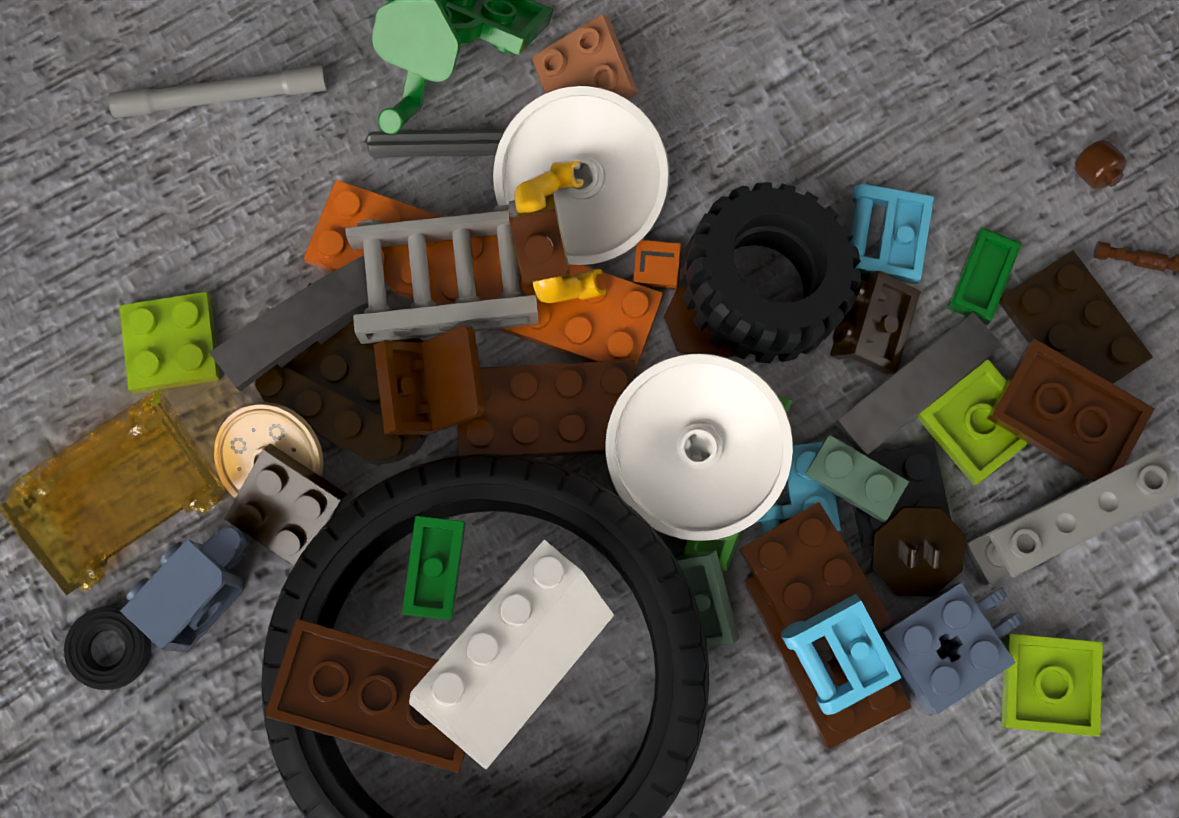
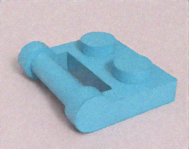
M867 184L855 185L852 195V201L855 203L851 227L853 238L849 242L851 247L856 246L860 255L861 262L855 269H859L861 274L881 271L901 282L918 284L922 276L934 196ZM874 205L885 206L877 259L865 257Z
M857 594L806 621L790 624L781 633L787 648L795 651L818 693L816 701L824 714H835L902 678ZM825 636L848 679V682L841 686L834 685L812 644L813 641Z

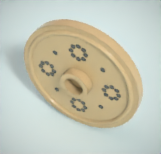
M253 403L235 411L223 422L215 439L214 461L223 485L234 498L237 497L262 450L270 443L322 477L323 454L319 440L307 421L295 411L276 403Z

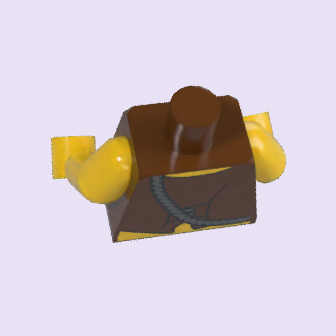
M578 160L554 162L551 165L550 171H546L519 184L514 191L515 200L509 201V222L523 284L527 286L533 285L537 298L545 303H555L576 298L585 300L605 295L607 292L606 289L599 290L596 284V275L603 274L601 269L578 273L572 277L554 193L558 189L580 188L583 185L584 180L574 179L573 175L574 167L580 164Z

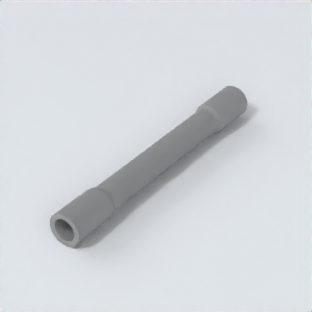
M324 65L287 69L280 73L158 89L141 88L111 92L108 95V102L113 118L152 114L159 110L281 94L298 95L327 91L328 85Z

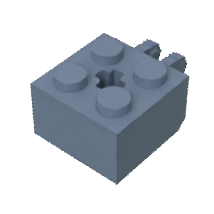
M227 526L226 528L222 527L220 531L218 530V534H214L205 545L189 539L183 544L181 542L174 544L162 556L160 563L163 566L150 579H142L129 591L127 595L129 602L120 611L161 650L187 653L244 592V578L233 567L243 558V553H247V549H250L249 544L251 542H249L246 536L247 533H242L238 529Z
M962 582L951 585L878 632L900 676L925 714L941 713L1016 663L1000 638L1024 622L1019 611L1014 614H1008L993 627H991L983 615L987 610L993 609L1004 602L1008 595L1002 587L975 603ZM940 637L942 641L947 640L950 644L949 657H939L936 652L941 647Z

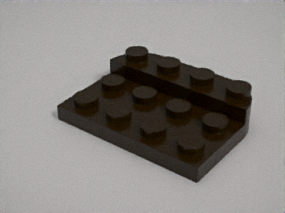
M354 320L324 343L320 344L316 341L282 368L276 364L255 380L256 389L264 402L276 403L295 411L307 421L317 436L373 465L398 462L410 454L414 455L428 436L384 434L374 345L379 342L361 344L355 334ZM420 338L392 340L415 343L424 342V340Z

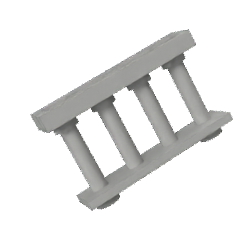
M509 205L496 206L486 213L385 224L380 220H364L357 223V227L345 228L346 237L352 250L363 249L369 308L364 310L365 314L353 315L355 334L361 344L384 340L392 341L437 336L461 325L472 326L474 331L539 324L536 295L527 296L526 292L521 290L518 258L509 222ZM497 235L504 293L500 295V299L482 301V298L476 294L471 237ZM453 240L459 298L455 300V304L437 306V303L432 301L426 242ZM408 244L414 303L410 304V309L392 311V308L387 306L381 247Z
M1158 449L966 543L965 549L984 585L991 584L1009 574L1011 577H1015L1178 495L1179 483L1161 451Z

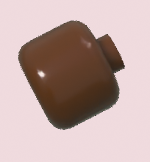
M1099 140L1083 150L1077 158L1074 168L1076 173L1091 188L1103 189L1107 186L1113 187L1121 181L1124 176L1122 172L1126 166V158L1109 141Z

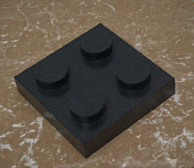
M934 442L867 455L868 458L909 481L889 518L902 506L940 507L951 519ZM852 505L861 548L872 547L874 531L883 522Z

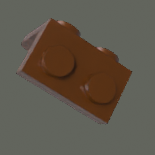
M458 326L422 343L384 340L374 345L384 434L430 435L479 417L484 413L485 402L478 359V347L475 331L472 326Z

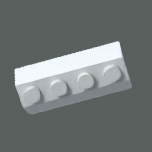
M543 540L411 691L409 704L487 770L609 623L614 614L584 572L546 540Z

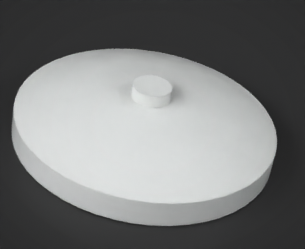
M590 86L557 89L540 96L525 106L505 130L498 145L494 161L493 182L498 206L509 205V201L515 200L514 191L522 182L550 171L551 165L554 162L578 160L580 164L574 167L573 175L574 179H583V185L580 188L558 189L554 193L568 263L587 265L606 262L633 249L650 233L659 220L669 190L670 171L667 152L663 140L651 120L637 106L624 97L602 88Z
M704 353L686 354L666 359L653 365L636 377L619 397L612 411L605 443L608 470L621 499L636 510L652 528L669 536L694 541L714 540L731 536L748 528L762 518L773 506L784 489L793 456V436L790 421L783 403L773 388L759 374L744 364L727 357Z

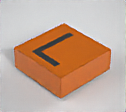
M642 240L636 245L633 283L645 287L676 290L681 243Z

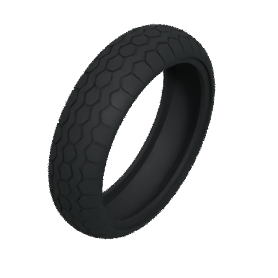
M461 455L420 464L386 478L349 502L315 535L298 558L286 579L268 626L262 661L261 681L264 716L296 618L333 629L343 604L359 578L387 549L413 532L415 516L446 519L477 512H507L532 516L572 532L590 544L611 563L632 591L643 613L654 653V700L643 742L634 761L620 782L605 799L581 818H663L686 781L701 742L709 697L708 649L699 608L681 567L651 525L625 501L588 477L553 463L516 455ZM264 717L268 741L283 783L304 818H395L372 799L356 780L344 761L335 737Z

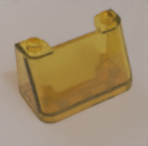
M159 389L140 399L12 483L6 489L0 501V512L67 596L77 588H80L83 592L95 586L104 578L105 574L102 569L107 565L110 557L183 509L186 513L196 510L198 514H203L220 502L221 497L219 495L224 492V486L169 400Z

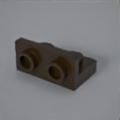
M881 271L861 274L860 287L855 291L857 298L851 310L834 329L832 337L833 346L830 356L838 360L852 358L884 374L897 373L921 291Z

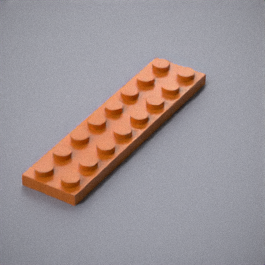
M335 180L305 253L304 260L308 264L334 272L364 256L363 249L352 250L346 237L345 228L357 227V223L364 220H380L385 224L440 218L443 216ZM497 235L471 237L476 294L482 298V301L500 299V295L504 292ZM453 240L426 242L432 301L436 302L437 306L455 304V300L459 298ZM408 244L381 247L384 280L391 288V293L414 301ZM569 264L572 277L578 273L595 270L584 265ZM519 267L521 290L526 292L527 296L536 295L533 285L527 286L523 284ZM603 272V274L596 275V284L599 290H607L605 295L585 300L576 298L555 303L542 302L536 296L539 324L496 330L587 362L635 360V368L637 369L662 301L663 293Z

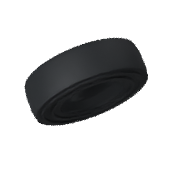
M105 606L90 610L80 616L67 633L64 643L66 665L71 674L87 687L97 690L122 688L137 679L148 664L151 654V640L120 611L122 608ZM113 630L123 638L125 650L122 658L116 664L105 667L94 660L91 646L99 633Z

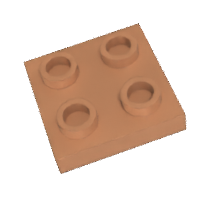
M603 14L532 56L545 94L557 89L574 86L602 88L614 92L627 100L638 94L611 20Z

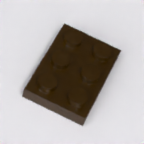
M1074 250L1000 298L999 304L1028 343L1036 339L1112 384L1153 358Z

